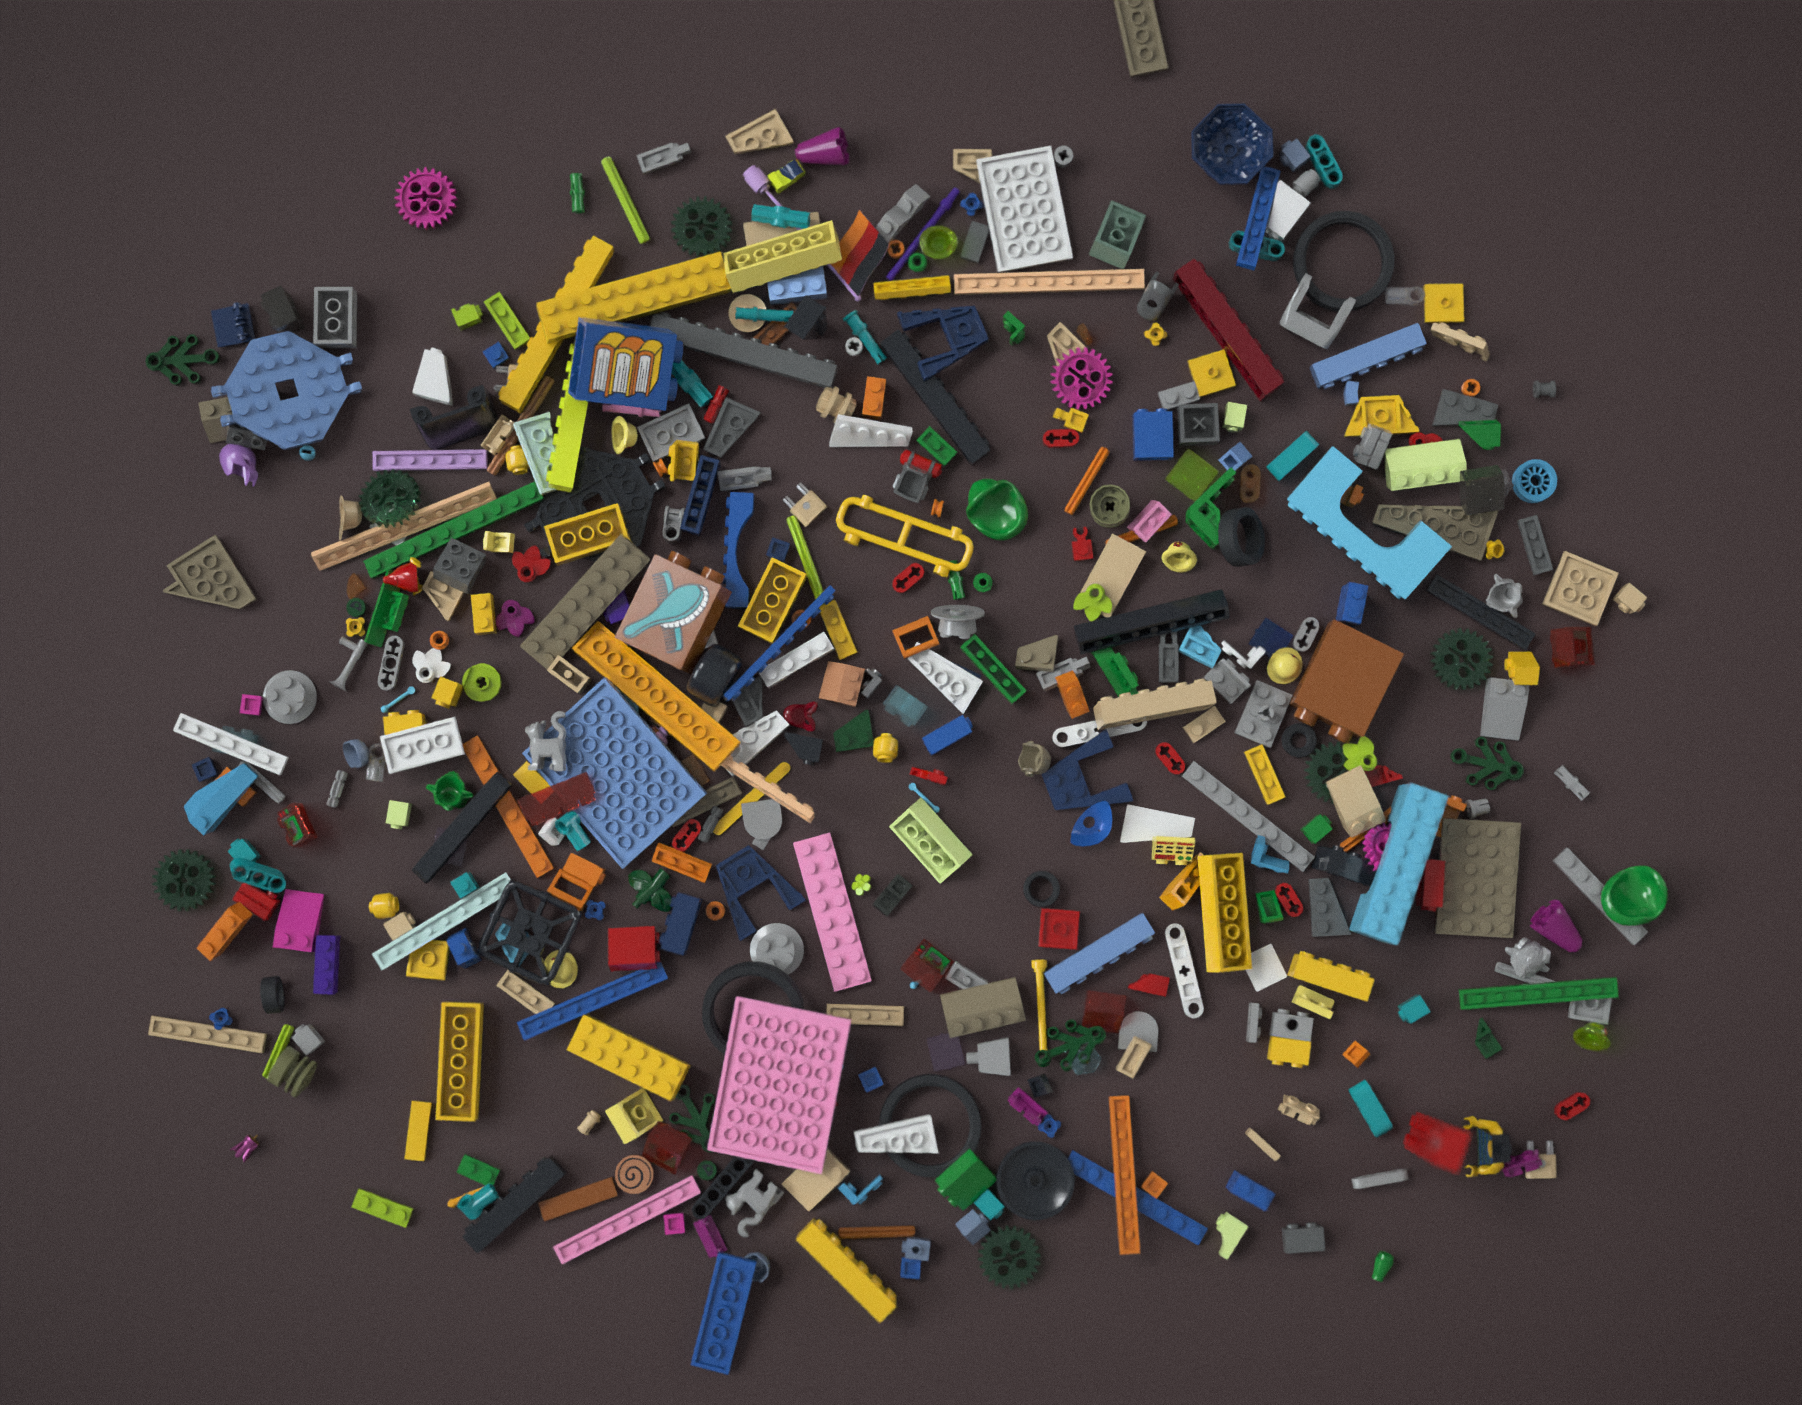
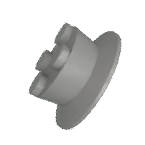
M944 605L933 608L931 615L940 619L938 631L941 637H951L954 635L959 636L961 639H968L970 634L977 631L975 619L983 617L985 611L969 605Z
M288 670L274 675L267 682L263 692V703L268 714L276 721L285 724H295L305 720L313 712L317 701L316 688L313 682L306 675L298 671Z
M772 923L762 927L754 935L750 945V955L752 961L771 964L783 970L786 974H790L798 968L803 959L804 945L800 935L792 927L782 923Z

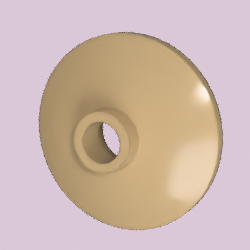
M745 294L737 297L731 303L729 319L736 329L742 332H753L762 327L765 322L762 320L752 322V320L735 319L736 307L753 308L754 306L758 309H766L765 304L760 298L755 295Z

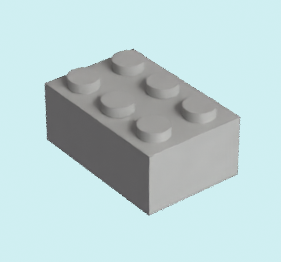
M314 287L313 344L319 348H356L357 291L353 287Z

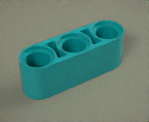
M1312 135L1305 145V150L1311 156L1310 160L1324 186L1328 189H1335L1343 179L1342 171L1324 138L1320 135ZM1311 142L1318 143L1319 148H1312ZM1322 158L1326 159L1328 165H1322L1319 160ZM1328 176H1336L1337 182L1330 181Z
M1243 231L1234 232L1229 240V247L1234 252L1239 253L1241 245L1234 243V238L1242 240ZM1263 237L1258 258L1278 261L1285 251L1284 244L1278 240ZM1271 248H1278L1280 254L1274 255L1271 252Z
M1305 431L1266 468L1280 481L1320 444L1308 431Z
M235 858L230 863L232 877L237 881L275 893L283 891L286 887L284 875L278 869L243 858ZM238 867L244 868L240 872L235 871ZM256 873H262L260 877H253ZM274 879H280L278 883H272Z
M1366 1080L1348 1089L1376 1138L1393 1129L1392 1123Z

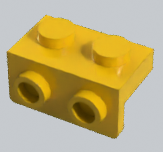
M676 440L670 445L669 457H671V463L668 466L670 481L674 482L676 479L694 481L698 467V442Z

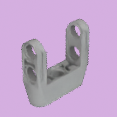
M1305 273L1279 323L1322 348L1328 349L1352 310L1356 299L1349 296L1344 301L1331 326L1297 309L1309 288L1312 276Z

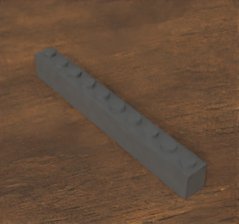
M660 312V314L654 313L651 327L666 328L677 334V340L683 342V348L823 388H833L838 371L835 361L824 359V361L817 360V356L808 353L803 356L798 354L797 350L787 348V351L782 350L779 345L769 343V346L761 344L762 341L756 338L747 340L738 333L729 335L720 328L708 329L707 325L696 322V325L689 323L688 319L678 317V320L673 319L670 314Z

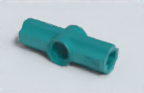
M754 204L751 220L780 228L794 227L805 229L810 226L811 213L795 211L782 206L769 207Z
M682 359L680 363H673L671 374L677 379V383L686 393H689L700 408L706 406L713 399V396L703 386L700 378L692 369L687 367Z

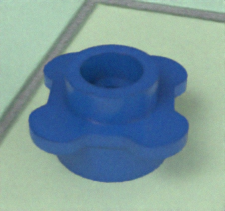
M970 193L965 200L961 201L960 205L967 210L969 216H973L975 211L982 209L983 202L979 201L975 193Z
M593 900L587 901L586 905L588 907L585 917L587 919L596 918L597 920H602L604 918L603 909L605 908V903L602 901L599 903Z
M221 1008L209 1015V1019L213 1021L216 1030H221L223 1026L232 1024V1018L228 1016L227 1009Z
M1050 1114L1045 1115L1044 1121L1038 1125L1039 1131L1045 1132L1049 1138L1054 1137L1057 1129L1061 1127L1060 1121H1055Z

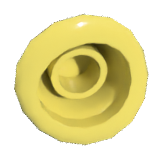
M617 416L612 423V443L614 451L617 454H621L624 449L631 448L636 444L637 430L634 425L626 422L623 417Z
M1177 541L1172 543L1168 550L1163 552L1162 562L1172 571L1185 573L1193 569L1196 565L1197 557L1188 544Z
M1284 647L1278 649L1268 661L1267 673L1270 679L1277 684L1291 683L1301 673L1302 658L1293 648Z
M559 949L551 952L544 961L548 974ZM566 953L556 977L550 984L555 988L564 989L571 986L576 980L578 966L576 959L571 953Z

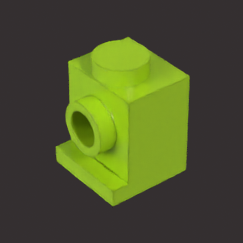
M466 304L461 306L458 311L455 308L451 309L461 331L482 322L480 316L483 313L479 305Z

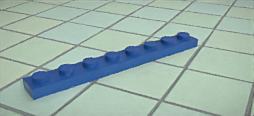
M831 585L828 586L722 697L726 701L730 699L734 701L742 693L739 690L743 685L748 687L755 680L753 675L757 671L761 673L768 666L766 662L770 658L774 660L782 652L779 648L783 644L787 646L795 638L793 634L797 630L801 632L808 625L806 621L810 616L814 619L820 613L819 607L823 603L827 605L834 598L832 594L836 590Z
M660 961L657 962V969L637 970L517 1022V1025L525 1041L665 981L668 977Z
M1072 1150L1068 1160L1074 1174L1116 1198L1114 1174ZM1135 1186L1137 1210L1199 1245L1208 1229L1207 1227Z

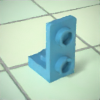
M1258 835L1251 853V864L1259 868L1273 869L1278 873H1288L1289 861L1266 855L1268 845L1265 844V837Z
M879 1174L858 1195L855 1193L857 1189L850 1182L847 1184L843 1181L838 1186V1189L853 1205L857 1202L861 1204L868 1197L866 1194L871 1189L875 1191L882 1184L880 1180L883 1177Z

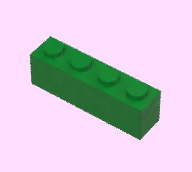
M975 634L960 647L963 653L1011 705L1027 691Z

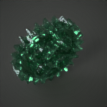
M697 196L695 202L689 198L690 204H686L683 201L684 208L677 207L679 214H673L676 221H671V225L675 226L671 229V232L677 233L673 236V239L679 240L676 243L677 246L683 245L682 251L689 250V256H692L695 252L697 258H699L701 253L704 256L708 252L713 254L715 249L721 252L719 246L726 247L727 245L724 240H730V236L727 233H732V229L728 228L732 225V221H726L730 218V214H725L727 211L726 207L720 209V201L715 205L714 198L708 202L706 196H704L703 201H700L699 196ZM697 213L699 216L696 220H690L689 215ZM711 215L717 217V220L713 223L707 221ZM701 224H704L705 227H703L702 230H699ZM690 231L696 233V236L692 239L686 237V234ZM707 234L715 236L712 241L705 240Z
M385 469L384 475L377 472V478L371 476L372 482H365L367 488H361L363 494L359 495L361 501L358 502L361 507L360 510L371 524L376 523L378 527L384 524L388 528L390 523L393 527H396V522L403 525V519L405 518L409 521L408 515H415L413 509H419L417 502H421L419 486L413 477H410L407 472L403 474L402 470H399L397 474L394 469L390 473Z
M1458 628L1456 634L1452 629L1450 630V636L1444 633V640L1438 638L1439 645L1434 644L1432 646L1436 651L1430 653L1432 656H1435V659L1430 660V662L1435 663L1436 666L1432 667L1431 670L1438 671L1435 677H1442L1440 683L1447 681L1446 687L1454 684V690H1457L1459 685L1462 690H1466V685H1468L1472 689L1474 688L1473 682L1478 686L1480 685L1479 679L1486 680L1484 673H1491L1487 667L1493 666L1492 663L1488 662L1489 659L1494 658L1488 655L1492 648L1485 647L1488 641L1482 643L1483 635L1476 637L1477 631L1469 634V628L1465 629L1464 633L1461 628ZM1458 641L1464 643L1465 648L1463 651L1457 648L1456 644ZM1449 647L1452 648V650H1453L1456 654H1454L1453 652H1450V651L1448 650V648H1449ZM1473 653L1479 656L1478 663L1472 662L1471 655ZM1445 655H1449L1452 658L1451 665H1447L1444 662ZM1462 655H1463V656H1464V659H1463L1464 662L1460 663V662H1459L1460 658H1459L1458 656H1462ZM1468 665L1474 667L1475 670L1472 671ZM1460 668L1466 670L1467 675L1465 678L1459 675L1458 671Z
M1328 742V748L1322 744V751L1315 748L1316 755L1309 754L1312 761L1305 762L1309 765V768L1303 770L1309 773L1304 779L1310 780L1306 785L1307 787H1313L1310 793L1318 792L1317 799L1324 796L1323 802H1327L1330 798L1331 804H1334L1329 789L1326 783L1322 784V781L1333 773L1332 769H1339L1348 760L1343 753V746L1340 747V742H1336L1335 747H1333L1332 742ZM1334 754L1339 755L1341 758V762L1338 765L1332 762ZM1320 766L1326 769L1324 777H1320L1317 773V769ZM1346 768L1341 769L1337 775L1344 774Z
M178 849V855L175 851H171V857L164 855L165 862L158 861L161 867L154 868L158 875H152L153 878L157 879V882L152 883V885L158 886L154 893L161 894L158 900L165 899L164 906L170 904V909H175L177 906L178 911H182L183 907L185 911H190V907L198 909L197 903L204 905L203 899H210L207 893H214L210 886L216 885L215 882L211 881L216 875H211L210 873L214 870V867L208 868L211 861H203L205 855L198 857V851H194L191 855V849H186L184 854L183 849ZM175 864L180 868L179 873L176 875L172 871ZM193 867H197L199 870L196 877L191 874ZM181 878L187 879V883L182 882ZM173 883L177 886V891L174 894L170 892V885ZM191 886H194L196 889L194 896L189 894Z
M1006 1225L1003 1231L1000 1226H998L997 1233L991 1230V1237L985 1235L987 1243H980L984 1249H978V1252L983 1254V1256L978 1257V1261H983L979 1268L986 1269L982 1273L983 1276L990 1275L988 1282L994 1279L995 1286L1002 1283V1289H1004L1006 1284H1009L1010 1289H1012L1015 1283L1020 1288L1021 1281L1028 1284L1027 1277L1033 1279L1031 1272H1038L1034 1265H1040V1261L1036 1260V1258L1040 1257L1041 1254L1035 1252L1039 1249V1246L1032 1245L1036 1241L1035 1238L1028 1239L1030 1232L1024 1235L1023 1228L1016 1231V1225H1014L1012 1230H1009L1008 1225ZM1018 1240L1021 1244L1018 1249H1012L1010 1242ZM999 1246L1002 1248V1253L997 1256L991 1253L992 1248ZM1022 1250L1026 1251L1024 1254L1013 1256L1012 1261L1004 1259L993 1264L994 1260L1005 1258L1006 1253L1010 1252V1255H1014ZM1020 1258L1027 1261L1026 1266L1023 1268H1019L1016 1265L1017 1260ZM1006 1265L1009 1269L1007 1273L1000 1274L998 1267Z

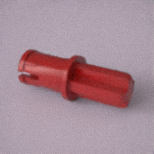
M723 386L717 387L713 399L709 401L710 405L704 416V420L708 423L713 424L729 393L727 388L723 390Z

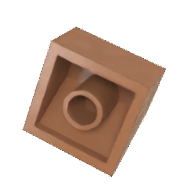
M828 661L819 699L856 708L865 669Z

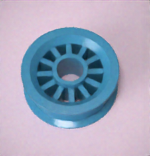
M1539 459L1523 463L1515 470L1512 477V487L1515 494L1521 500L1528 503H1538L1547 499L1553 494L1557 486V475L1554 468L1549 463ZM1531 477L1538 479V486H1534L1531 483Z

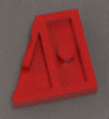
M912 767L910 775L944 786L948 778L944 776L945 772L936 769L931 772Z

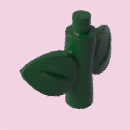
M662 868L658 870L653 879L644 870L631 872L628 875L629 883L634 890L639 892L635 896L637 899L632 905L638 909L642 904L646 905L650 901L651 905L657 910L669 912L672 898L669 891L664 889L663 886L671 876Z

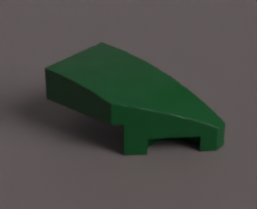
M1480 1018L1475 1045L1485 1060L1502 1050V1047L1491 1033L1483 1018Z

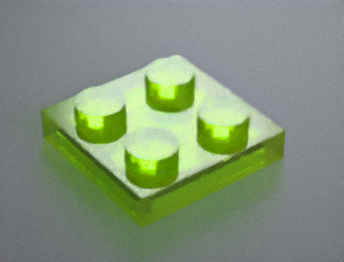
M1188 448L1165 480L1195 502L1219 471Z

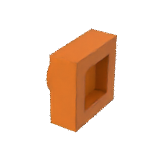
M1354 1041L1342 1055L1358 1068L1368 1058L1370 1053L1357 1041Z
M1151 1171L1141 1187L1157 1199L1168 1183Z

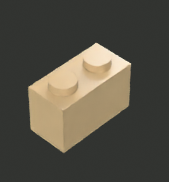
M559 655L547 669L548 672L580 695L592 680Z

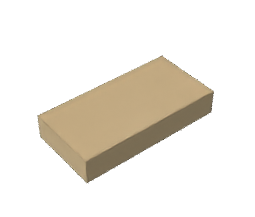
M1134 1036L1118 1063L1116 1070L1134 1079L1152 1045Z
M1251 1128L1245 1132L1274 1161L1279 1159L1281 1155Z

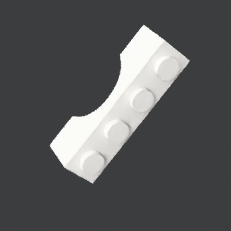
M825 632L768 664L759 674L769 689L802 667L834 651V647Z

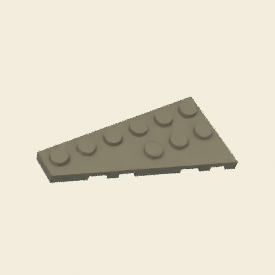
M1378 505L1371 524L1407 536L1421 520L1452 546L1448 551L1481 561L1500 507Z

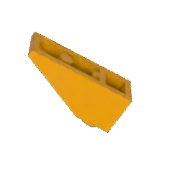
M1201 852L1173 879L1159 897L1172 911L1185 906L1200 885L1198 856H1204Z

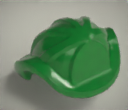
M982 479L972 484L968 495L969 504L966 508V514L973 526L982 534L994 540L1003 541L1017 536L1024 529L1028 520L1027 505L1017 487L1010 481H996L993 479Z
M1645 865L1633 866L1619 871L1606 882L1601 892V905L1606 915L1612 921L1625 926H1638L1655 920L1664 911L1668 899L1667 886L1662 876L1655 869Z

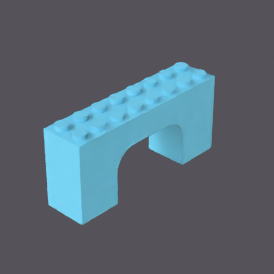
M1332 446L1287 498L1289 501L1287 505L1295 512L1299 509L1304 514L1302 518L1309 524L1314 522L1318 525L1317 530L1325 537L1327 535L1333 538L1332 543L1339 549L1344 547L1348 551L1346 555L1354 562L1358 559L1363 563L1361 568L1367 573L1371 574L1373 572L1376 574L1377 577L1375 579L1384 587L1389 585L1392 588L1390 591L1398 599L1401 597L1406 599L1452 546L1421 520L1395 546L1383 547L1371 540L1345 518L1340 510V500L1343 493L1361 474L1362 470Z
M1413 783L1398 785L1387 822L1392 824L1390 834L1373 883L1367 894L1360 895L1349 927L1350 931L1383 943L1398 945L1448 796Z

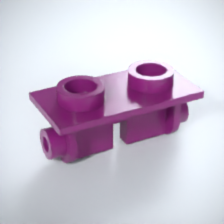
M1019 1087L1008 1097L1009 1105L1019 1113L1022 1110L1025 1111L1023 1116L1032 1125L1035 1124L1037 1126L1048 1113Z
M1538 1149L1533 1151L1527 1150L1520 1155L1510 1156V1162L1504 1163V1167L1501 1169L1505 1177L1509 1176L1512 1178L1523 1174L1521 1168L1523 1166L1526 1172L1540 1169L1543 1163L1541 1158H1539Z
M711 1214L693 1223L709 1258L716 1257L719 1252L727 1250Z

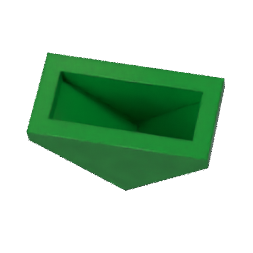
M1275 890L1255 893L1260 923L1283 920Z

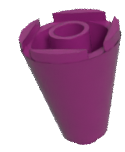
M836 127L798 144V148H795L797 160L800 159L801 163L847 165L849 163V153H846L848 143L845 132L841 127Z
M1556 899L1549 901L1551 905L1548 907L1544 905L1540 907L1530 920L1532 925L1530 927L1567 952L1578 951L1582 947L1583 939L1563 904Z

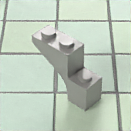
M915 184L903 194L896 206L885 213L875 229L889 244L907 222L923 208L930 196Z

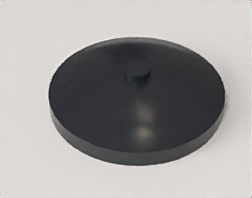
M1028 1141L1015 1146L1004 1156L997 1171L996 1182L1000 1198L1011 1212L1028 1220H1043L1058 1214L1068 1204L1073 1194L1075 1179L1073 1168L1061 1150L1046 1142Z

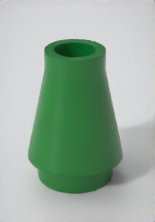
M1379 1251V1254H1376L1373 1279L1383 1282L1384 1277L1394 1264L1393 1255L1384 1251Z

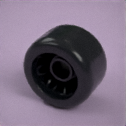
M712 644L696 664L686 685L687 692L705 704L716 707L723 699L722 695L731 687L743 665V660L719 644Z

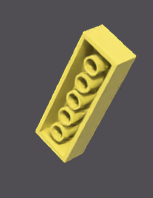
M832 220L723 253L725 273L733 293L744 291L750 287L761 286L767 282L780 280L790 275H797L803 271L817 269L823 265L834 264L842 260L839 238Z

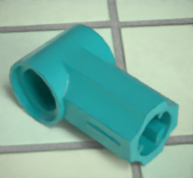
M570 810L556 820L555 827L559 833L566 835L576 851H579L591 843V840L580 826L581 820L579 815Z
M488 1183L473 1195L466 1194L461 1197L457 1206L470 1220H474L480 1216L483 1208L498 1199L499 1195L495 1187Z

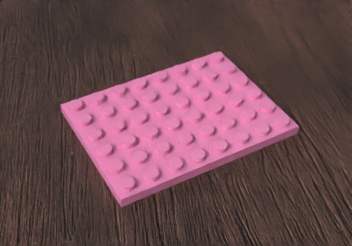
M737 996L707 1150L822 1174L851 1019Z

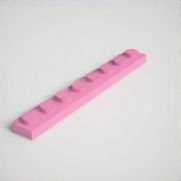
M691 1175L553 1246L561 1264H564L700 1194L701 1190L694 1176Z

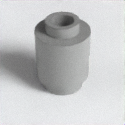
M1310 169L1292 183V189L1302 197H1306L1319 185L1318 182L1321 179L1314 170Z

